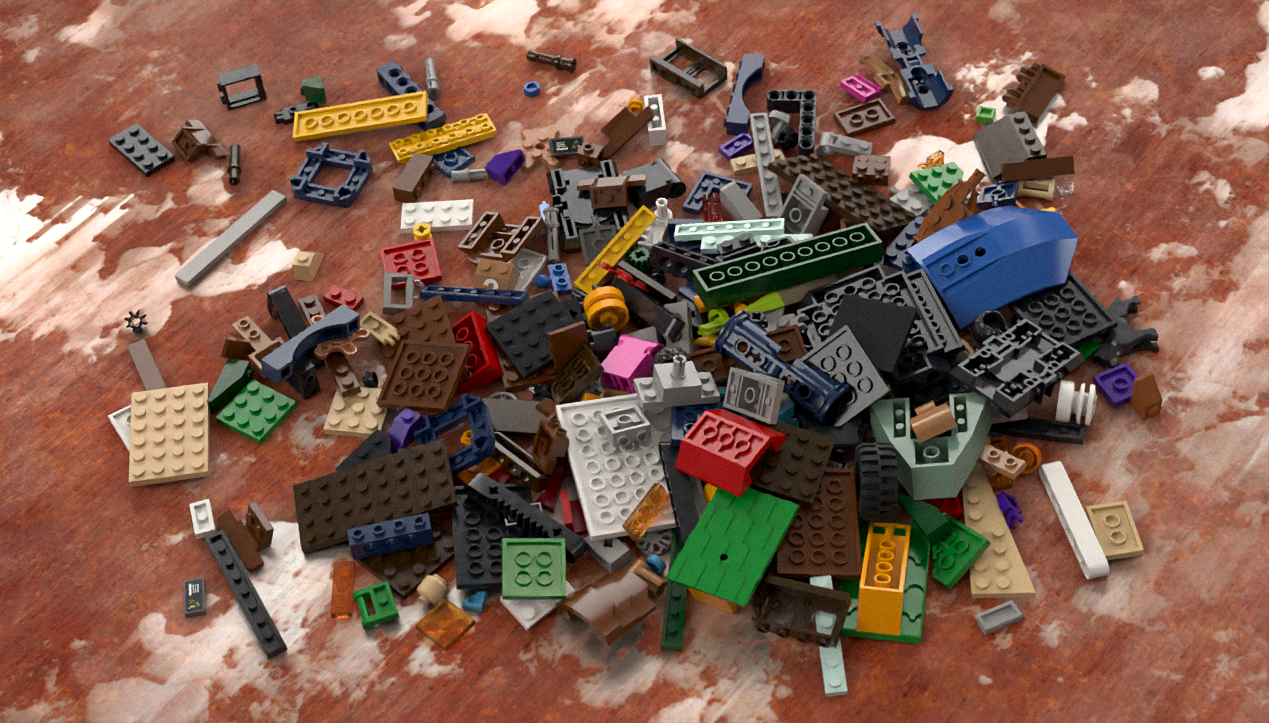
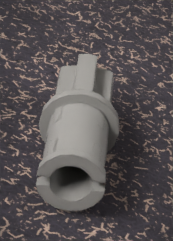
M467 168V170L451 171L452 182H470V180L486 179L487 177L485 169L469 170Z

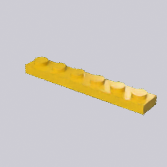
M642 205L577 278L573 285L582 292L589 294L592 291V284L598 285L609 273V271L601 268L596 263L602 264L604 261L614 267L655 221L657 215Z

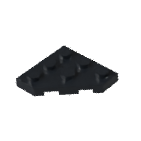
M376 429L335 468L336 471L391 455V439L379 429Z

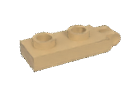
M371 311L360 320V328L368 329L370 335L384 345L389 343L393 346L395 341L392 338L396 340L401 338L397 334L399 331Z

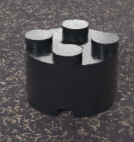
M613 324L587 330L589 340L594 341L590 343L594 354L597 353L596 357L601 364L616 345L618 346Z

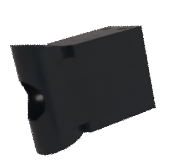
M662 158L656 159L652 164L649 163L622 173V176L646 175V185L629 186L627 188L628 199L637 210L642 205L648 209L656 206V201L659 198L668 200L669 197H680L687 189L685 183L671 170V167Z

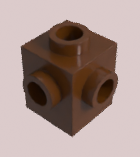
M584 142L576 152L578 166L590 167L600 165V161L605 159L603 146Z

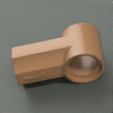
M638 559L627 570L648 584L649 593L655 597L663 594L667 581L652 572L647 563Z

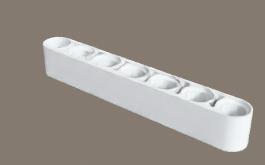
M1061 461L1040 465L1039 474L1086 579L1109 575L1108 561Z

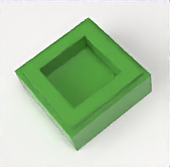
M979 106L975 122L992 124L996 108Z

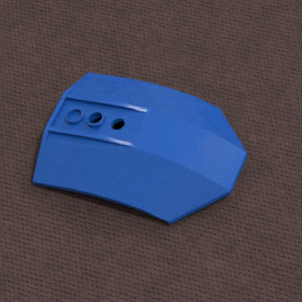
M1004 206L988 209L960 220L906 250L919 269L923 268L937 296L962 331L972 325L978 314L983 311H997L1031 294L1060 284L1066 285L1079 238L1059 212ZM979 249L986 251L985 255L981 257L976 256L975 253ZM968 259L967 263L959 264L960 260Z

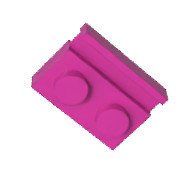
M858 73L855 76H850L840 81V88L864 103L875 98L877 94L881 95L882 93L881 87Z

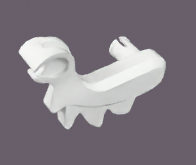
M657 199V210L654 212L657 218L640 236L639 240L641 241L638 242L640 248L646 246L649 249L652 248V245L664 240L668 232V218L673 219L672 211L667 208V199Z

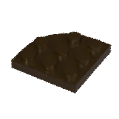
M585 341L564 361L557 371L556 383L552 382L551 395L558 405L572 403L574 398L579 393L584 392L588 385L594 379L600 377L605 370Z

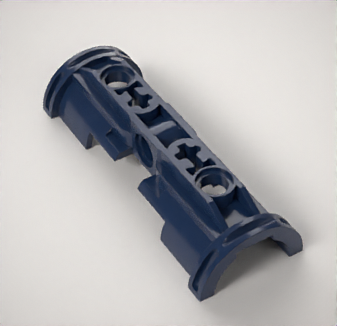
M911 14L910 20L903 26V29L894 31L885 29L880 20L875 21L878 33L885 38L894 59L902 67L900 71L910 91L908 97L911 104L918 110L930 111L947 103L954 92L952 84L948 85L941 69L936 73L933 64L924 65L920 57L925 56L927 52L921 42L923 32L918 24V14Z
M742 310L733 315L721 329L715 342V351L724 358L728 355L751 372L762 373L785 381L783 392L788 393L789 398L801 410H806L820 426H826L825 418L834 401L847 393L851 387L845 382L838 383L821 370L814 371L799 359H796L791 366L777 356L782 347L767 337L770 334L749 319L751 316L749 313ZM743 341L748 345V349L744 353L739 348L740 343ZM752 352L754 354H759L762 361H757V357L750 354ZM787 377H791V381L798 384L796 386L794 384H787ZM803 386L809 388V394L806 397H803L800 393V389Z

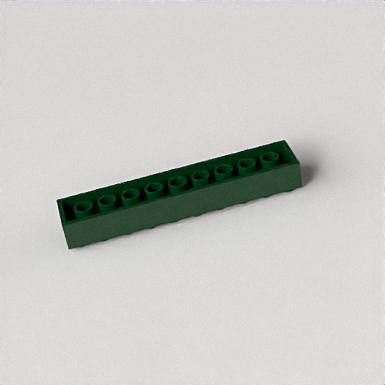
M866 222L693 270V287L707 310L714 309L719 306L882 261V241Z

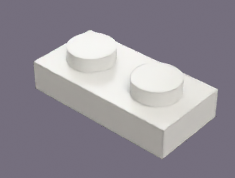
M206 499L189 504L196 538L200 539L216 533L210 500Z

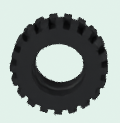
M889 442L860 443L856 446L854 459L858 519L861 521H890L895 518L898 500V472L895 448Z

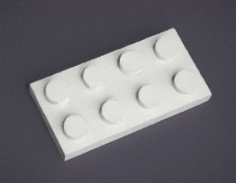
M473 199L402 203L401 234L413 233V227L419 223L428 224L431 232L471 230L473 228Z

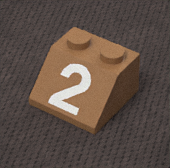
M480 258L474 275V288L515 290L520 273L514 263Z

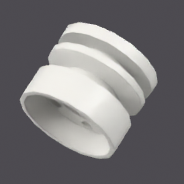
M1061 380L1055 421L1069 423L1071 415H1076V424H1080L1081 416H1086L1085 425L1090 426V422L1095 414L1097 400L1095 385L1090 384V390L1087 393L1084 392L1085 383H1082L1079 391H1075L1074 382Z

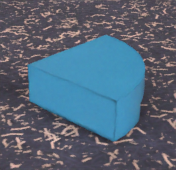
M480 591L469 598L467 597L461 605L462 609L482 613L488 593Z

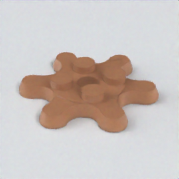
M551 127L546 133L541 132L538 135L529 129L522 132L523 144L512 146L509 151L522 150L526 159L525 163L521 166L523 172L530 173L538 165H546L549 170L560 168V162L556 159L557 157H551L548 143L549 139L558 138L560 132L555 127Z
M315 315V316H313V317L311 318L312 324H315L317 321H319V320H320L321 318H323L324 316H322V315ZM360 328L347 338L333 339L317 344L318 347L314 350L315 356L323 360L332 352H341L346 357L353 358L358 352L357 347L353 343L366 341L370 336V331L366 328Z

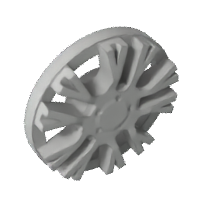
M670 529L635 535L637 549L647 556L651 554L659 556L665 554L671 548L672 531ZM640 542H646L642 546L639 545ZM653 548H660V551L653 552Z

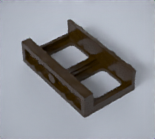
M676 38V47L662 58L656 55L650 57V71L700 100L727 79V66L689 45L687 42ZM678 56H683L693 62L683 71L670 64ZM703 70H708L718 76L706 87H704V83L694 78Z
M622 260L617 264L619 269L632 275V281L640 280L647 284L646 289L650 291L641 290L662 306L677 303V295L625 261ZM614 276L601 287L610 286ZM594 283L592 284V291L599 288ZM627 307L629 313L628 321L634 324L636 328L642 330L652 327L651 324Z
M767 575L765 579L767 590L757 618L752 617L751 619L754 628L764 634L770 632L781 638L791 637L802 643L812 642L823 648H836L851 605L849 593ZM774 602L796 606L790 626L767 620ZM820 611L837 616L831 635L807 630L813 612Z

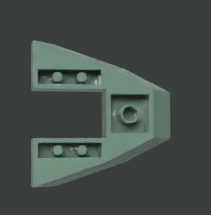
M977 393L949 394L950 411L957 424V427L951 429L952 436L933 437L919 443L918 439H912V427L909 419H911L909 398L878 400L869 407L871 432L876 442H889L895 448L897 479L914 500L951 498L958 495L977 463L993 423L991 402Z

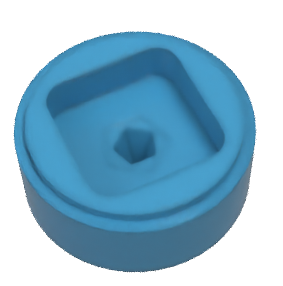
M651 554L645 561L655 574L660 575L666 569L665 562L657 555Z

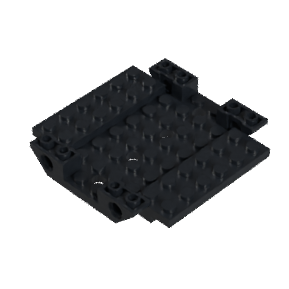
M878 264L808 291L794 310L796 316L805 314L809 317V320L802 322L808 328L805 330L799 329L807 353H809L827 339L843 296L849 291H854L853 294H857L862 298H875L880 302H894L899 306L905 307L909 305L916 308L921 320H915L907 340L908 346L904 348L896 368L899 372V377L897 381L884 378L891 389L913 381L916 389L919 390L950 378L948 374L952 369L948 361L943 358L965 351L960 337L923 268L906 274L904 270L900 271Z

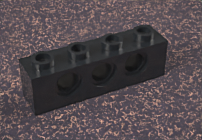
M661 241L652 245L649 266L661 272L670 273L673 277H681L687 279L688 282H693V270L722 262Z

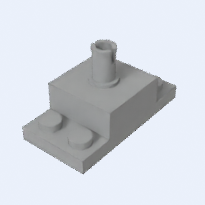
M799 174L777 218H785L784 234H813V237H815L829 209L823 206L829 193L804 174Z
M676 355L673 357V363L655 364L653 377H643L633 381L642 410L720 402V394L711 373H697L693 361L686 362V358L682 355H679V361H677L678 356Z
M730 367L723 406L766 423L776 424L780 404L786 405L789 401V395L783 392L785 381L762 373L747 372L739 368Z

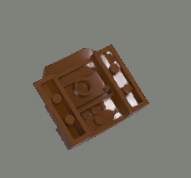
M485 211L459 244L458 249L468 254L469 260L473 265L478 266L480 258L508 262L516 257L520 250L526 247L530 241L537 238L546 224L542 217L527 216L521 225L506 224L500 213Z
M625 569L605 574L596 582L588 584L583 589L569 593L566 599H561L555 604L559 614L572 621L578 616L590 624L595 637L608 646L657 609L656 605L648 598V584Z

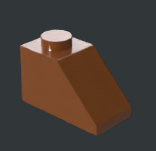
M1148 372L1134 378L1130 405L1143 420L1157 416L1161 411L1163 400L1154 374Z

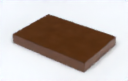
M881 98L833 113L834 120L844 134L851 138L896 123L895 117Z

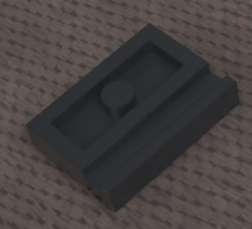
M751 232L731 240H725L716 245L724 262L760 252L759 246Z

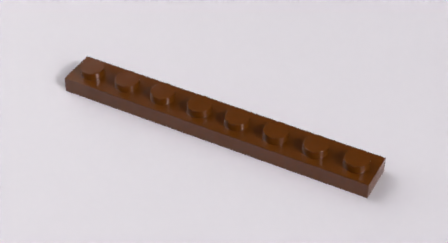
M316 294L298 299L309 326L313 325L311 322L313 316H326ZM341 352L330 353L325 360L342 397L361 392L360 385L346 356Z

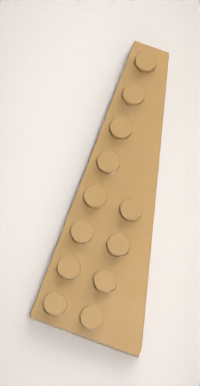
M976 463L961 488L964 524L987 538L991 545L969 568L971 598H1035V588L1002 511L999 508L981 464Z

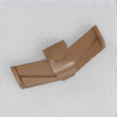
M867 55L860 58L859 62L861 64H866L876 73L873 79L878 83V86L882 89L892 90L898 100V105H907L910 102L908 97L910 91L897 72L875 55Z

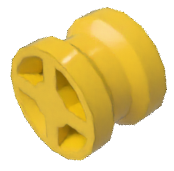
M419 223L413 227L415 241L432 238L431 228L428 224Z

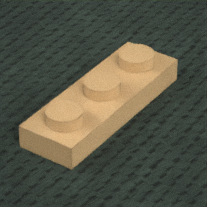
M781 148L773 150L775 161L785 159ZM755 154L730 159V166L734 176L758 171Z

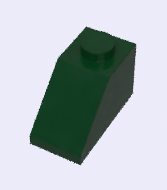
M322 76L302 79V86H300L301 96L305 95L306 101L326 104Z

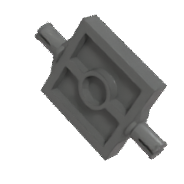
M599 215L591 216L593 226L588 229L579 230L585 267L589 266L617 235L615 225H600Z

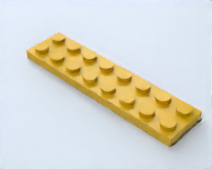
M426 91L295 112L293 139L295 142L427 121L428 94Z

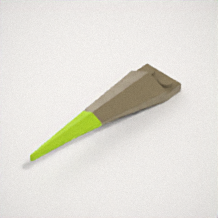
M846 271L838 274L772 291L743 310L747 313L753 311L765 313L798 304L808 291L849 275Z

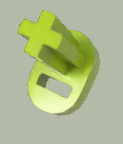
M718 307L710 310L708 314L710 323L698 326V335L719 334L727 319H729L725 309Z

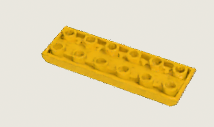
M487 113L469 119H462L453 124H446L443 127L429 129L420 134H413L410 137L396 139L390 142L389 146L398 163L404 165L409 162L414 152L433 156L492 138L496 135L497 130Z

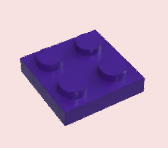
M1126 362L1093 376L1092 382L1111 405L1116 408L1130 402L1134 378L1139 376Z

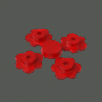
M604 261L602 264L596 263L601 268L617 274L616 276L625 282L647 292L650 291L646 289L647 284L640 280L632 281V275L619 268L615 271L612 269L613 266Z

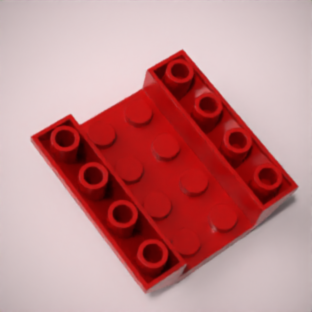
M724 409L706 410L682 439L675 468L741 498L752 484L748 473L766 449L777 452L788 437L785 434Z

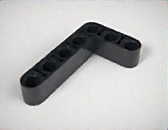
M811 90L769 91L766 95L767 110L769 112L776 110L783 113H800L798 156L814 153L817 112L816 93Z
M285 285L267 292L268 311L273 320L279 318L290 340L308 328ZM317 345L303 354L315 366V369L325 365L324 359L320 360L315 356L314 350L318 347Z

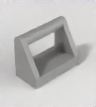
M384 273L382 314H396L413 307L414 275ZM406 281V305L391 304V284Z

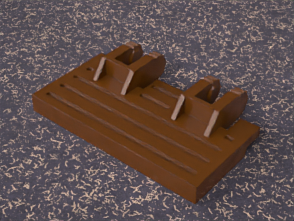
M1034 62L1031 68L1023 66L1016 75L1020 85L1017 89L1014 87L1007 88L1006 93L1002 96V100L1007 104L1008 108L1016 112H1026L1028 118L1037 123L1066 76L1044 64L1039 65Z

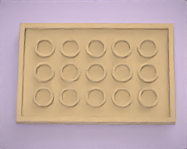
M208 383L132 393L129 457L130 487L209 476L210 408L207 400L210 396V387Z

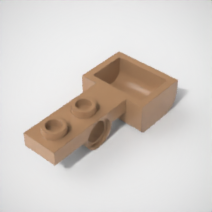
M247 315L232 324V327L239 336L250 342L249 351L252 354L249 355L251 365L263 379H266L267 377L262 374L261 359L272 353L274 349L284 344L285 341L281 337L272 341Z
M933 401L915 409L917 416L909 419L919 443L957 427L956 421L946 403L938 407L935 406Z
M987 436L977 463L981 464L984 472L990 476L1000 473L1014 480L1026 468V462L992 447L990 437Z

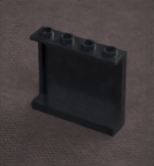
M844 294L827 338L846 324H849L882 376L897 381L899 372L896 368L915 320L920 321L921 317L917 309L909 305L904 307L894 302L885 303L875 298H862L857 294Z

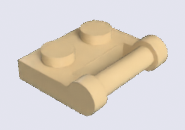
M1056 176L1018 180L1019 190L1017 197L1028 196L1053 201ZM1023 187H1025V188H1033V189L1048 190V192H1047V191H1039V190L1023 189Z

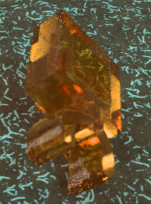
M939 149L927 157L925 163L919 164L918 168L925 169L944 164V152Z

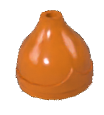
M1021 443L1015 446L1011 452L1012 456L1026 462V468L1021 472L1023 474L1032 473L1040 466L1041 452L1034 444Z

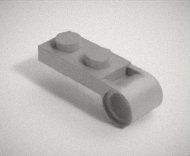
M823 133L820 136L818 152L823 156H831L834 151L855 156V154L871 155L873 143L848 136Z

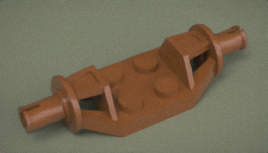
M976 168L967 181L958 179V183L942 195L922 221L916 236H913L916 243L960 220L975 215L977 196L980 195L976 191V187L986 176L982 171ZM969 192H972L969 201L966 204L964 200L966 199Z

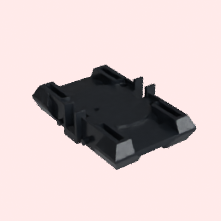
M612 159L600 161V165L562 171V168L553 169L546 174L549 190L552 194L553 207L559 209L557 216L558 223H560L559 229H563L560 232L563 251L568 254L582 251L579 230L588 229L593 226L592 215L594 217L599 215L600 225H615L617 234L629 221L626 218L629 217L627 206L592 209L590 190L577 191V184L581 180L619 176L616 162Z
M1025 318L1002 335H993L984 341L980 350L976 349L972 356L957 365L948 375L955 384L963 389L968 387L997 406L998 412L1010 419L1033 401L1041 405L1044 394L1051 397L1054 385L1084 364L1085 359L1080 352L1064 342L1059 343L1043 333L1039 326Z

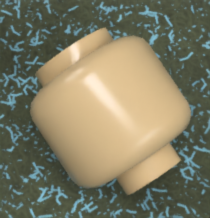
M437 574L433 576L427 575L417 587V592L420 595L418 599L427 606L430 603L433 605L439 604L448 592L447 582Z

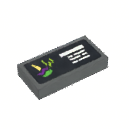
M583 136L549 139L551 157L576 155L577 149L584 143Z
M204 577L184 580L185 618L206 615V581Z

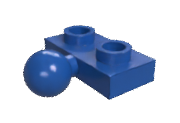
M566 263L548 265L549 277L545 274H539L535 277L534 282L538 288L543 289L548 284H551L552 290L557 291L558 295L572 294V285Z

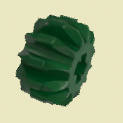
M637 246L636 249L631 248L630 252H626L625 262L643 274L651 273V270L655 269L649 266L651 248L647 249L646 246L642 248Z

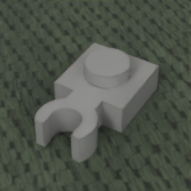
M794 313L778 316L776 330L797 324L800 330H805L808 326L802 322L809 320V317L805 314L796 316Z

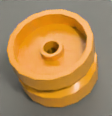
M610 286L599 287L585 296L583 306L590 329L613 324L616 332L627 324L629 313L625 305L623 293L619 289Z

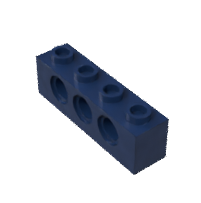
M428 513L347 530L353 560L434 544Z

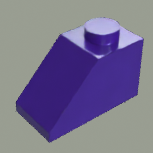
M520 149L497 154L487 163L485 170L490 179L506 186L525 163L526 159Z
M406 407L394 419L388 434L392 441L391 450L395 453H398L399 448L406 449L416 439L413 432L418 429L423 421L422 415L409 407Z

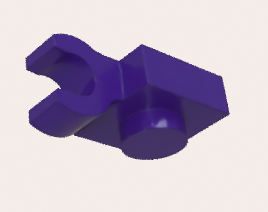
M1003 491L996 496L1000 503L999 508L1003 513L1008 514L1006 518L1008 527L1015 529V520L1021 523L1024 522L1023 517L1020 515L1022 511L1014 496Z

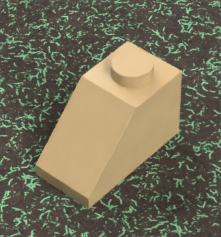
M297 251L292 262L295 279L313 282L323 260L324 253Z

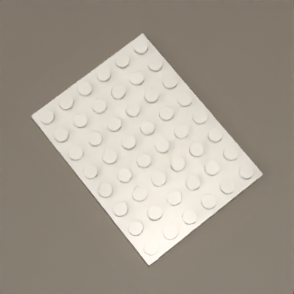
M636 393L556 405L555 410L560 421V427L567 431L566 435L569 438V448L566 451L590 540L595 541L675 528L673 510L659 455V442L671 441V407L642 410ZM638 405L651 424V438L645 442L629 443L625 447H613L607 438L606 429L600 421L599 413ZM689 475L700 519L707 504L703 497L704 492L700 480Z

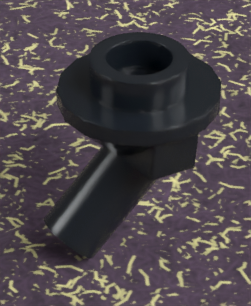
M656 270L650 276L651 279L662 286L666 282V277L663 275L665 272Z

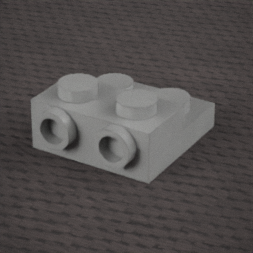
M638 405L599 413L600 421L605 427L607 438L613 447H625L629 443L645 442L651 438V424Z

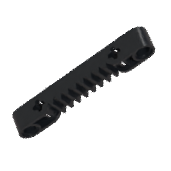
M477 473L464 485V491L469 498L487 510L497 511V514L504 512L505 519L510 517V522L516 521L517 527L523 525V531L529 529V535L536 533L535 538H565L566 562L575 563L588 550V545L582 537L485 474Z

